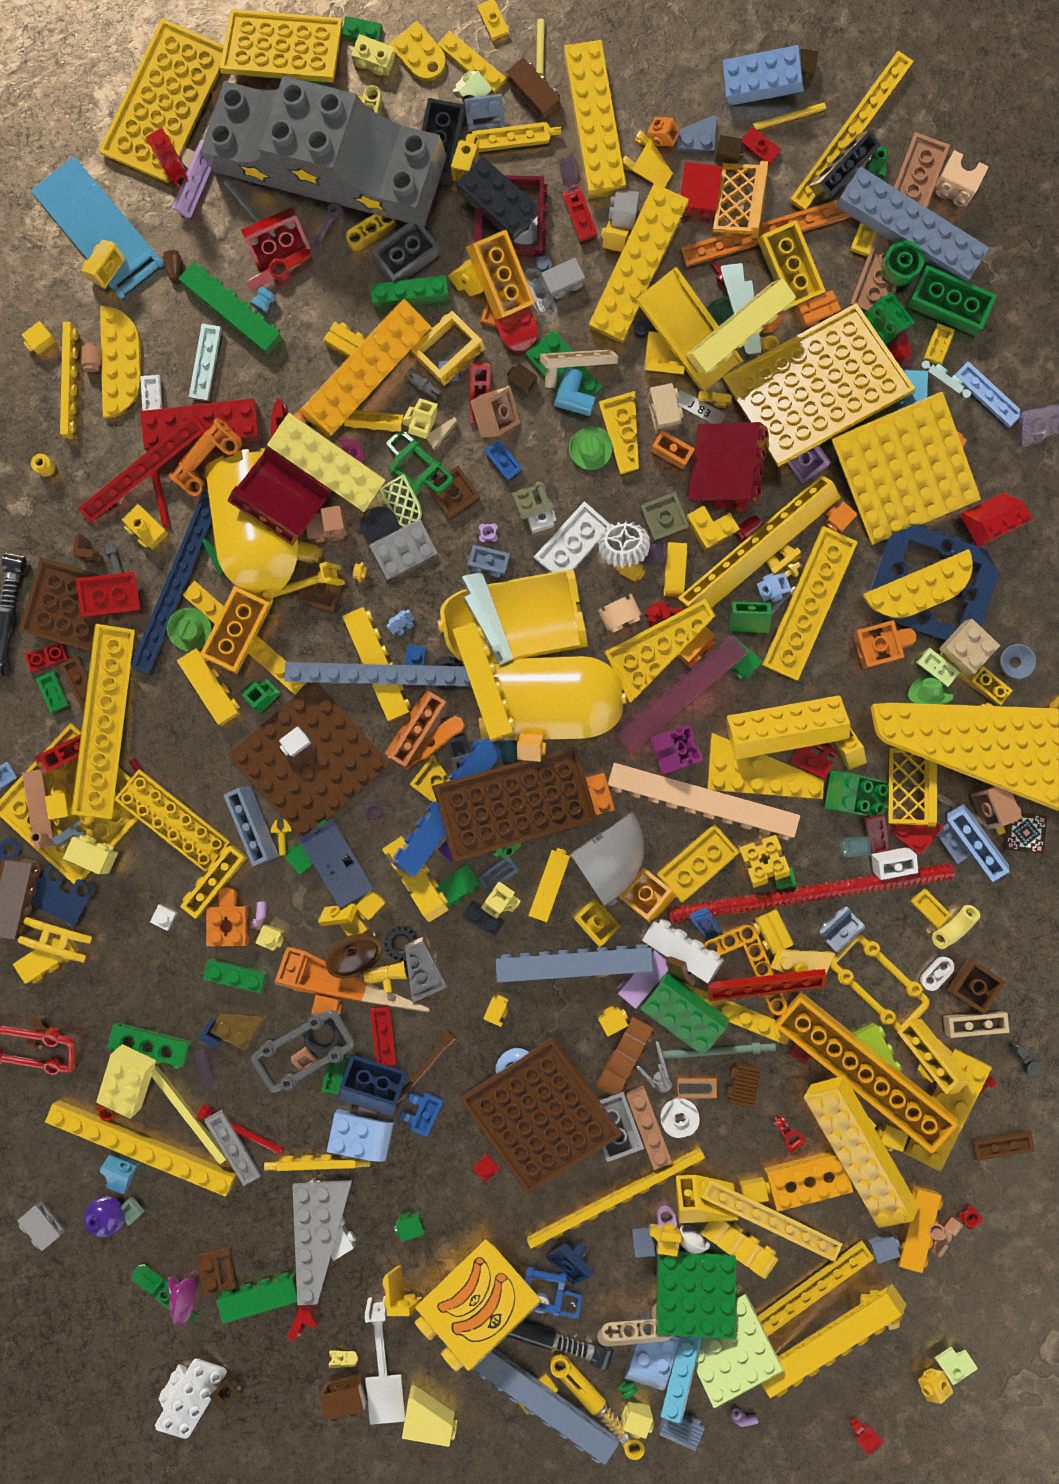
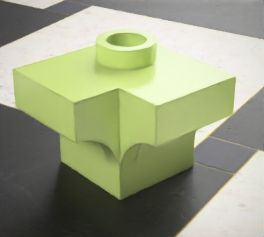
M468 71L455 85L456 88L452 92L457 98L464 96L472 98L486 96L492 88L479 71Z
M950 1347L935 1357L937 1363L953 1385L978 1369L966 1350L955 1353L953 1348Z

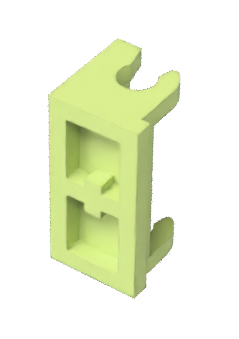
M931 648L925 650L922 653V657L916 661L918 665L940 680L945 687H949L960 673Z

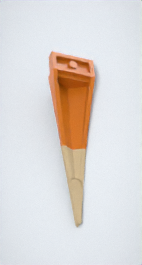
M288 946L275 979L276 985L291 988L294 991L430 1012L429 1008L415 1002L412 1003V1001L391 992L384 993V989L365 982L356 976L346 979L333 977L329 974L325 961L306 951Z

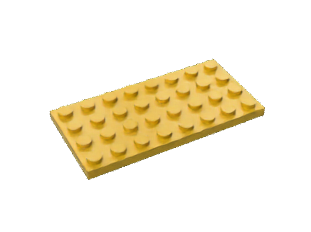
M161 18L99 149L100 154L169 183L170 180L161 168L145 137L162 127L172 142L179 158L181 157L180 154L183 148L186 147L221 72L220 64L224 45Z

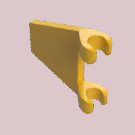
M639 131L635 141L645 145V148L636 163L629 157L624 156L622 159L623 168L632 171L652 184L655 183L665 188L673 172L652 140L644 132Z

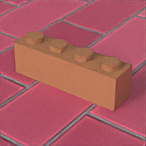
M644 1086L626 1091L627 1099L653 1169L656 1170L672 1164Z

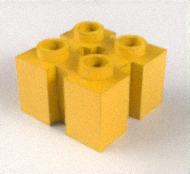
M776 835L762 839V845L757 847L754 843L739 848L745 867H751L748 869V876L753 888L767 884L768 878L773 876L775 881L790 876V869L785 856L779 857L782 854V848ZM762 859H768V864L764 865L763 862H760Z

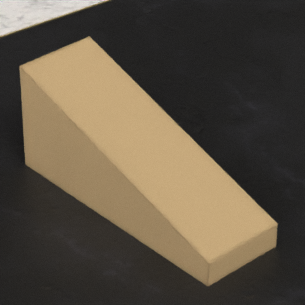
M455 417L430 432L426 440L433 451L436 450L457 424Z

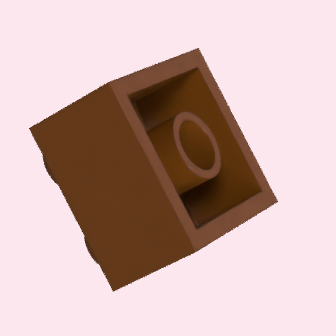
M967 958L946 991L977 1012L986 1014L1006 981L976 961Z
M363 1374L324 1384L320 1394V1402L325 1421H338L346 1415L351 1417L358 1416L364 1411L367 1402V1391Z

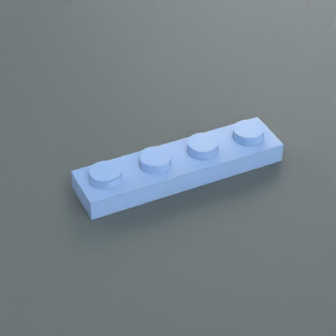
M967 362L955 374V376L963 381L962 385L1008 428L1024 413L970 362Z

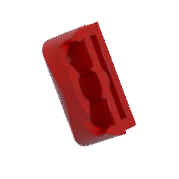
M530 307L494 320L502 344L507 350L516 352V354H523L535 345L538 339V328Z

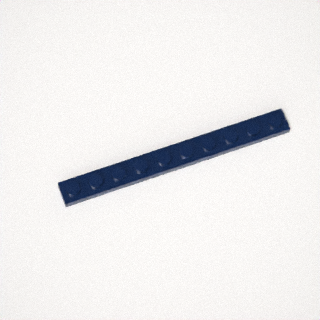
M203 491L130 666L149 675L167 634L168 620L177 610L182 594L204 545L202 540L206 539L212 525L209 493Z

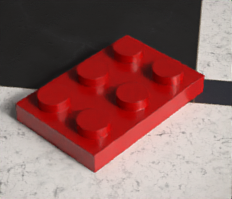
M135 571L76 579L81 617L141 610Z

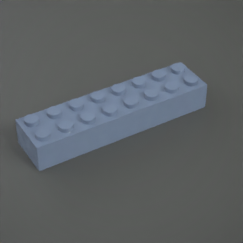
M861 166L836 205L837 208L894 244L902 241L916 243L922 250L921 253L926 264L965 282H968L989 249L985 244Z

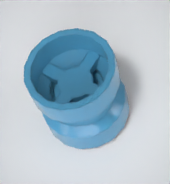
M259 287L257 296L251 300L250 304L266 314L270 303L274 302L276 296L269 290Z

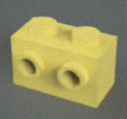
M359 34L351 56L356 67L372 70L377 75L383 74L388 76L396 54L393 46Z
M630 1398L627 1399L621 1415L623 1430L629 1432L634 1438L640 1439L642 1437L646 1439L648 1433L652 1432L655 1423L651 1408L644 1403Z

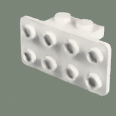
M194 1359L188 1370L186 1366L179 1364L171 1374L166 1387L160 1393L159 1401L163 1407V1412L155 1423L156 1430L184 1439L188 1438L211 1401L209 1395L219 1387L227 1373L226 1369L200 1359Z

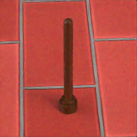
M447 1030L443 1034L442 1043L402 1089L396 1107L401 1104L444 1051L451 1046H455L459 1041L452 1032Z

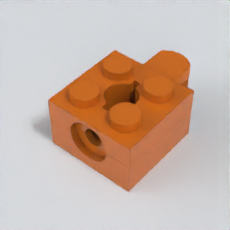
M894 620L863 628L852 633L863 670L904 658L902 648L911 646L916 641L914 630L911 628L897 630Z
M231 887L222 888L218 892V906L206 907V946L249 945V906H237L236 890Z

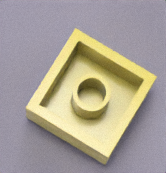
M80 835V837H72L63 859L97 874H109L118 852L113 850L114 847L112 845L96 843L97 839L88 835Z

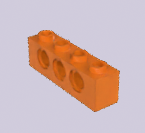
M425 689L385 754L406 767L446 701Z

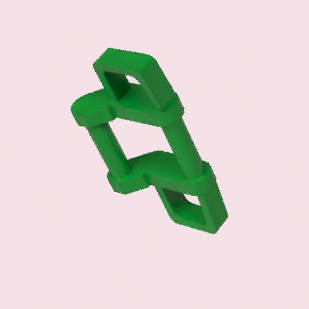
M403 430L401 432L398 431L387 441L388 448L396 456L388 470L398 477L405 474L400 468L403 462L415 452L430 467L417 478L416 482L405 474L414 494L418 495L425 485L437 494H441L453 483L452 475L442 467L439 461H435L429 456L416 440H413ZM400 437H404L409 444L398 453L392 445ZM440 470L448 479L440 487H436L429 480Z

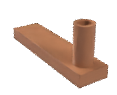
M40 769L23 772L22 776L32 830L30 840L34 843L35 849L53 846L50 839L55 836L52 820L48 819L45 796H48L44 774H42Z

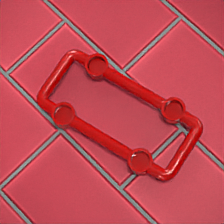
M0 1022V1034L40 1040L50 1047H54L58 1043L67 1045L68 1065L61 1064V1060L57 1057L41 1061L4 1055V1051L1 1048L0 1064L3 1062L41 1068L51 1075H56L58 1072L69 1073L75 1069V1043L70 1037L60 1036L59 1031L54 1028L41 1033L4 1027Z

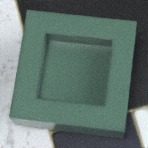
M134 1197L129 1198L120 1207L121 1211L125 1213L124 1221L128 1226L133 1224L145 1212Z

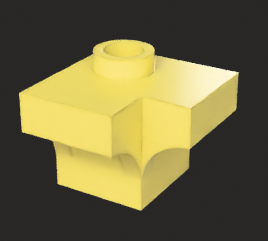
M419 399L415 407H409L403 418V425L409 426L408 433L426 439L436 421L438 404Z
M498 882L481 908L497 919L503 911L513 912L520 903V900L513 896L514 891Z

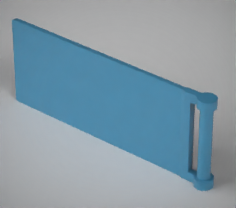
M75 156L31 190L87 259L90 258L94 247L101 240L116 244L126 259L108 285L121 300L128 291L158 267L164 266V262ZM151 257L154 261L121 288H118L117 285Z

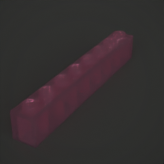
M729 635L725 636L719 642L721 644L716 650L714 648L710 649L705 654L707 657L702 662L696 661L690 667L692 670L687 675L685 673L681 674L675 680L677 682L676 685L672 688L667 686L661 692L663 695L658 700L652 699L646 705L648 707L647 710L643 713L638 711L631 717L633 722L629 725L625 723L617 730L619 734L616 737L630 753L636 750L749 653L734 635L731 637Z

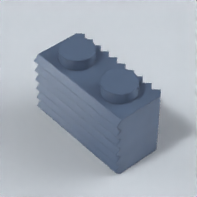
M683 1415L682 1423L680 1424L662 1418L658 1427V1433L667 1439L696 1451L705 1428L702 1420L697 1416L691 1415L688 1417Z

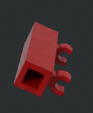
M161 127L146 136V140L170 182L173 180L178 188L180 187L178 183L180 178H184L186 182H189L185 174L186 170L163 128Z

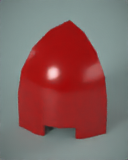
M907 334L898 336V340L886 344V347L899 366L906 369L911 368L912 354Z

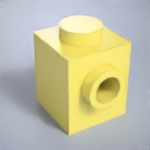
M265 924L260 931L256 944L274 951L282 946L285 939L283 937L285 931Z

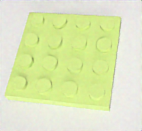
M743 1295L735 1300V1339L702 1337L695 1369L713 1408L719 1407L784 1371L747 1295Z

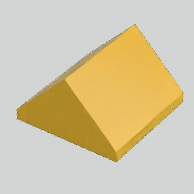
M596 897L573 917L599 947L621 927Z

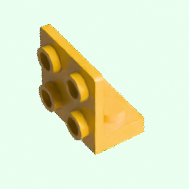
M649 332L644 370L684 374L685 366L680 363L658 332Z
M402 1266L395 1267L383 1278V1288L386 1293L384 1307L387 1309V1316H410L416 1311L415 1307L423 1300V1297H416L415 1294L404 1296Z

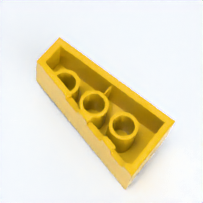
M402 836L382 848L385 855L392 862L394 860V853L399 848L402 849L406 843ZM425 863L415 877L407 876L392 864L399 876L402 877L401 881L407 890L412 893L410 894L428 922L449 910L446 906L448 900L442 892L439 893L436 888L439 885L434 877L430 878L427 873L430 870Z

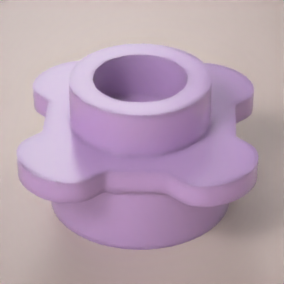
M494 523L481 524L479 526L481 531L479 540L481 542H496L498 539L496 535L497 525Z

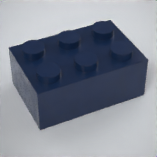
M351 1054L339 1087L337 1099L393 1116L407 1072Z

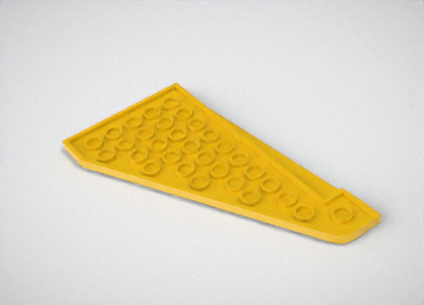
M880 703L871 706L875 732L886 744L1059 811V709L913 703Z

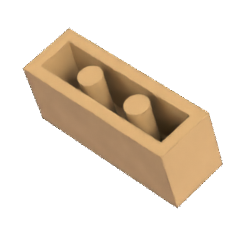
M1001 1010L989 1011L986 1014L978 1012L943 1016L945 1035L950 1038L1010 1033L1008 1014Z

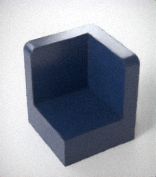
M215 1017L209 1020L198 1038L213 1049H216L223 1040L210 1033L217 1020Z

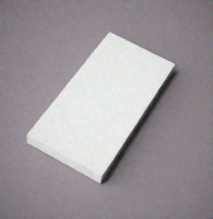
M584 501L534 556V559L550 573L569 569L574 570L598 544L601 533H604L605 528L610 529L611 524Z

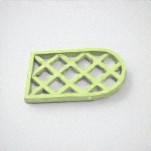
M405 474L379 489L388 508L395 515L401 517L400 521L398 520L399 525L402 527L407 526L402 523L403 518L409 519L408 525L411 524V521L415 522L421 518V506ZM401 479L400 484L395 483L396 481ZM389 485H391V486H390V490L384 489V488L388 487ZM393 485L399 487L398 493L392 492ZM402 488L407 489L406 496L400 494ZM391 494L397 496L396 502L390 501ZM399 497L405 498L404 505L398 504ZM408 500L413 501L412 508L406 506ZM397 506L403 508L402 514L396 513ZM405 509L411 510L410 517L404 515ZM414 512L418 513L417 520L412 518Z

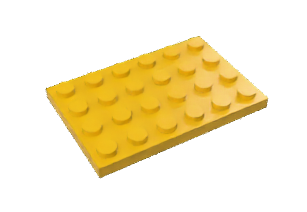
M231 9L220 64L221 74L270 78L286 76L298 80L334 83L343 24L342 18Z

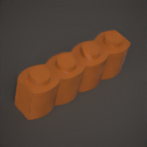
M631 1016L628 1026L621 1035L597 1081L596 1086L611 1095L625 1092L627 1078H632L636 1071L634 1065L637 1059L641 1060L645 1054L644 1045L646 1042L650 1043L655 1034L652 1032V1026Z

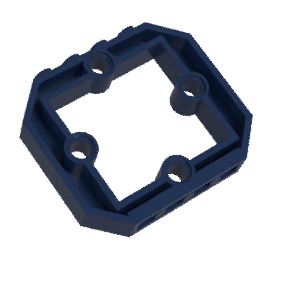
M922 524L919 526L912 525L886 539L868 592L907 575L908 565L902 561L907 544L934 552L936 557L940 559L952 557L969 549L972 556V566L977 568L971 585L965 587L957 595L958 602L964 606L957 627L934 620L932 613L927 609L905 618H890L874 611L879 621L889 622L894 620L896 627L902 629L911 628L916 634L945 643L966 620L973 619L980 627L982 626L999 576L986 549H983L982 546L978 547L976 543H966L960 537L953 536L952 538L946 536V533L943 531H931ZM942 544L948 546V552L942 550ZM893 567H898L901 574L896 575L893 572ZM966 592L972 594V601L966 598ZM918 615H922L924 617V624H921L917 621Z

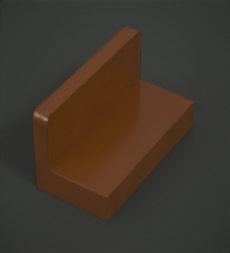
M75 533L73 556L82 562L102 564L103 556L89 549V539L80 533Z

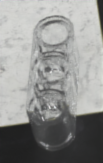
M529 268L524 276L534 298V306L541 320L546 324H551L557 319V306L541 272L536 268ZM534 276L538 280L530 282L528 278ZM538 293L545 294V298L539 299L536 297V295ZM551 310L554 313L547 316L544 314V311Z

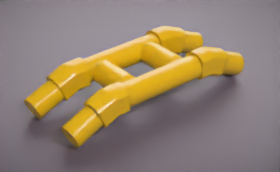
M29 917L25 918V925L43 931L39 941L20 936L18 943L84 963L86 955L65 950L68 939L90 944L91 936L53 926ZM50 933L61 936L58 947L47 944Z

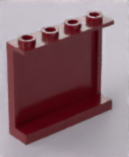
M761 422L697 424L688 499L695 503H703L704 500H752L755 503H759V497L762 494L761 479L764 476L763 463L766 458V440L769 437L768 427Z
M267 446L243 480L231 491L227 501L293 546L325 503L332 490Z

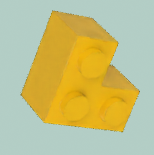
M702 506L686 516L690 529L704 552L739 531V527L731 513L713 522L705 506Z

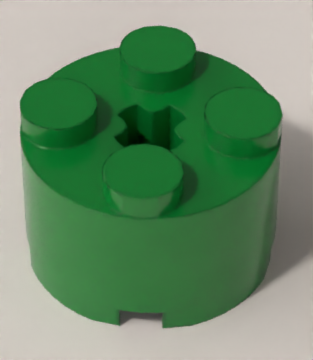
M902 241L893 244L882 260V276L888 282L897 286H906L911 283L924 265L921 248L912 241Z

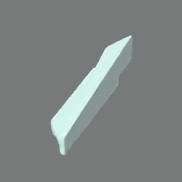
M742 263L721 266L734 314L754 298L752 281H744ZM759 333L748 337V342L744 345L745 352L747 354L761 353Z
M476 573L463 576L462 583L469 593L465 597V604L478 627H481L483 636L499 665L512 660V652L483 574Z

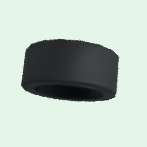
M330 1018L324 1024H328L332 1028L334 1037L327 1046H318L313 1042L311 1038L312 1029L303 1033L307 1048L314 1053H329L340 1042L341 1033Z

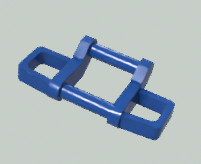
M528 1267L525 1282L529 1286L531 1285L532 1278L558 1283L555 1305L540 1303L534 1310L552 1313L556 1317L562 1315L578 1318L582 1297L581 1295L564 1290L566 1274L560 1273V1275L533 1270V1267ZM563 1293L577 1298L578 1303L575 1314L560 1311Z

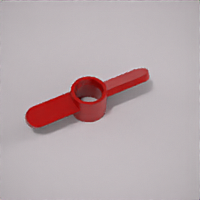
M303 249L285 260L274 259L267 270L248 280V288L255 291L272 280L277 282L286 281L290 276L289 269L311 256V252L309 249ZM277 266L286 267L285 272L281 275L273 273Z

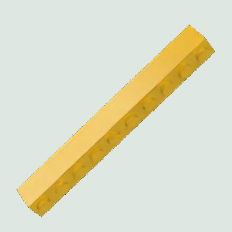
M821 475L680 595L678 599L684 609L704 599H708L711 607H714L841 497L833 481Z
M60 1100L52 1104L45 1123L225 1197L230 1192L237 1176L233 1171L114 1122L102 1120L97 1115Z

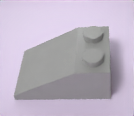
M624 1092L599 1100L622 1132L619 1138L602 1148L607 1162L644 1149V1142Z

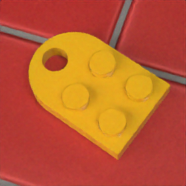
M418 21L414 22L389 43L390 46L394 47L396 56L417 79L433 81L444 72L446 61L443 50ZM436 65L438 69L435 72H430L428 67Z

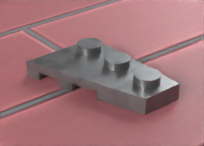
M423 937L406 944L405 953L412 1003L447 988V983Z

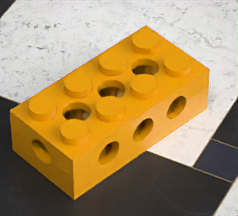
M834 1150L764 1168L766 1179L770 1186L773 1206L777 1212L853 1192L850 1177ZM826 1172H831L829 1178L823 1179ZM807 1177H812L810 1183H804ZM788 1182H793L791 1188H785Z

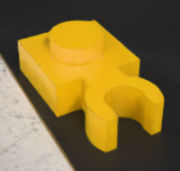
M699 391L698 401L710 402L719 408L729 406L732 399L730 394L709 393L705 391Z

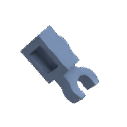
M81 822L74 823L71 828L50 839L53 847L57 844L60 847L70 842L69 837L71 836L80 837V835H85L86 830L81 833L76 830V827Z

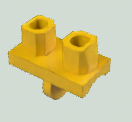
M787 544L780 550L784 559L779 561L775 556H772L767 560V566L771 570V574L785 573L786 577L789 575L797 577L799 575L797 569L801 566L797 561L801 559V551Z

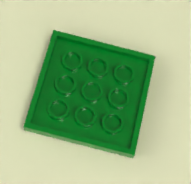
M678 1252L677 1256L658 1254L656 1334L735 1339L736 1256L706 1253L693 1254L690 1252Z

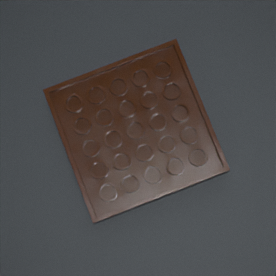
M308 683L228 754L300 837L316 829V826L324 819L327 821L390 765L387 759L319 683ZM298 726L312 743L294 757L290 756V754L286 756L280 748L282 744L279 740Z
M554 1037L537 1046L460 1098L527 1194L622 1135L619 1127Z

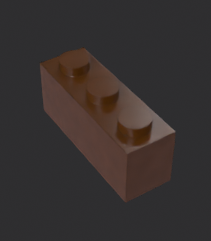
M521 58L506 71L507 82L543 121L560 107V94L556 89H552L548 85V81L543 75H539L536 72L534 65L530 61L527 62L524 58Z

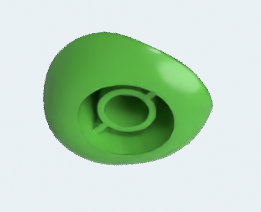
M593 426L583 428L571 438L569 444L570 456L581 468L587 470L599 469L608 462L611 456V438L602 428Z
M183 608L176 611L167 623L169 639L177 648L184 651H192L195 648L201 649L211 633V624L208 617L196 608Z
M936 678L918 679L911 685L908 692L909 699L915 704L946 705L953 700L952 692Z

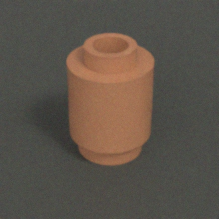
M88 342L81 348V365L86 372H98L99 367H101V348L96 343Z

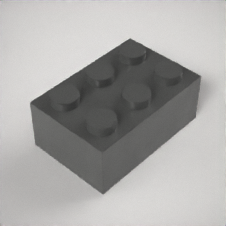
M409 222L371 250L373 260L388 280L393 282L407 280L440 256L439 246L423 226Z

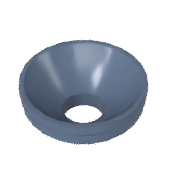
M1014 644L1003 651L1000 657V666L1008 677L1022 679L1028 677L1034 671L1036 657L1028 646ZM1012 657L1019 659L1020 665L1018 668L1011 667L1010 659Z

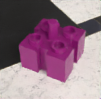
M691 724L650 738L663 774L703 761L699 746L695 747L693 739L696 738Z

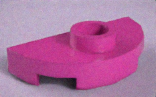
M339 438L342 449L363 463L364 453L359 443L350 438Z

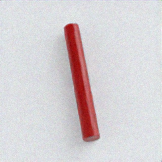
M154 471L151 474L162 527H169L170 523L158 471Z

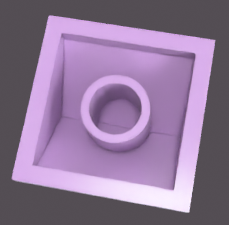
M817 445L787 463L800 482L804 484L825 470L831 462L821 447Z

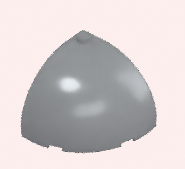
M631 812L569 854L603 906L608 904L610 907L618 902L617 897L631 885L641 869L645 843L639 821L634 813Z

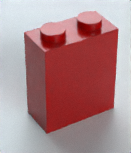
M685 161L680 195L689 200L683 215H700V217L706 219L715 216L722 166Z

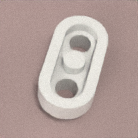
M938 957L921 975L920 982L922 987L930 991L937 990L953 973V961L948 957ZM941 963H945L946 965L945 969L941 970L940 968ZM929 977H932L933 982L931 984L927 983V979Z

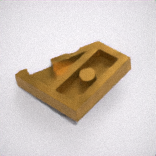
M220 1014L210 1033L245 1050L263 1016Z

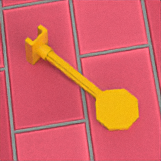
M329 562L319 564L321 572H318V575L287 584L271 598H264L260 595L255 596L269 602L271 605L274 597L317 583H327L336 586L343 585L345 580L338 579L337 570H341V565Z

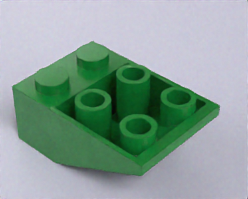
M831 771L824 809L864 817L879 814L885 815L889 782L847 772Z

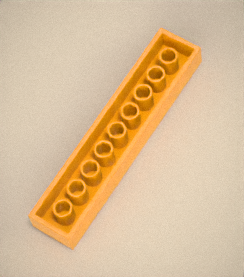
M800 992L785 1012L776 1020L775 1027L837 1077L845 1075L855 1092L930 1153L933 1154L958 1126V1120L955 1115L804 993Z

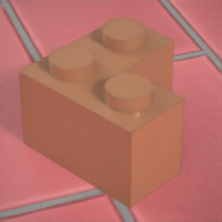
M340 506L322 508L321 513L316 514L306 527L308 539L310 542H314V544L323 543L325 539L341 540L344 539L343 536H348L345 515Z

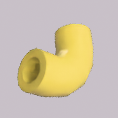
M964 905L948 924L933 933V943L938 948L945 949L958 941L979 920V911L971 905Z

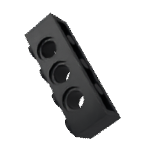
M870 130L859 133L809 185L820 201L831 198L881 146Z

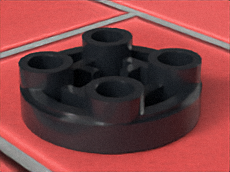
M377 506L370 508L364 513L360 522V528L365 539L372 544L397 531L399 523L396 515L390 509Z

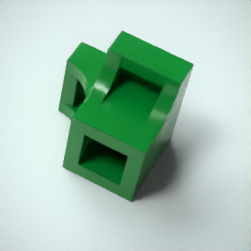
M253 679L240 691L249 704L260 713L281 695L280 691L268 679L261 683Z

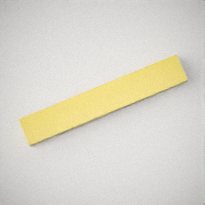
M156 1065L152 1078L219 1164L224 1162L227 1158L217 1141L203 1123L196 1118V1114L159 1066Z

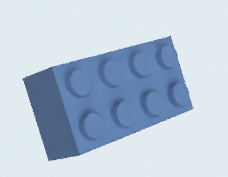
M798 45L723 60L726 98L729 106L804 91Z

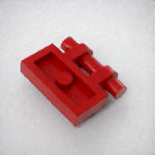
M828 743L796 748L789 763L824 780L833 764L827 757L828 755L836 757L838 750L832 748V745ZM815 747L821 750V756L812 752V748Z

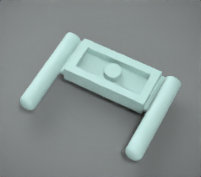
M926 360L921 363L923 368H930L928 371L959 394L961 392L962 396L968 398L971 395L968 389H963L964 386L961 385L963 381L955 375L951 378L945 374L948 370L940 364L930 367V363Z

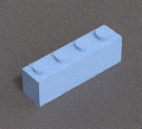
M964 803L948 813L947 820L992 882L1010 872L1009 864Z

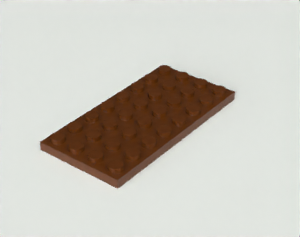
M577 747L543 755L540 762L524 760L432 786L453 862L597 821Z

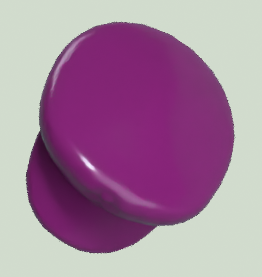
M170 1277L167 1284L170 1293L169 1308L171 1320L176 1325H183L192 1315L197 1294V1283L193 1278L184 1279L180 1282L177 1278Z

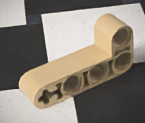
M656 1304L652 1308V1319L606 1323L597 1334L598 1341L603 1346L665 1342L673 1336L656 1334ZM643 1327L649 1329L650 1336L643 1332ZM624 1329H628L631 1332V1337H627L624 1334Z

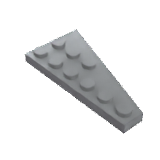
M352 1180L293 1183L297 1305L318 1304Z

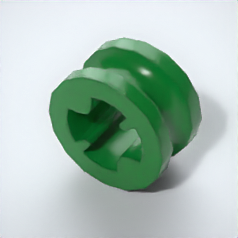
M626 1381L618 1387L619 1392H622L621 1397L623 1399H627L637 1393L638 1389L634 1387L635 1383L633 1381Z

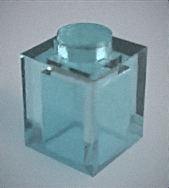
M870 836L843 837V841L840 842L841 853H844V857L871 856Z

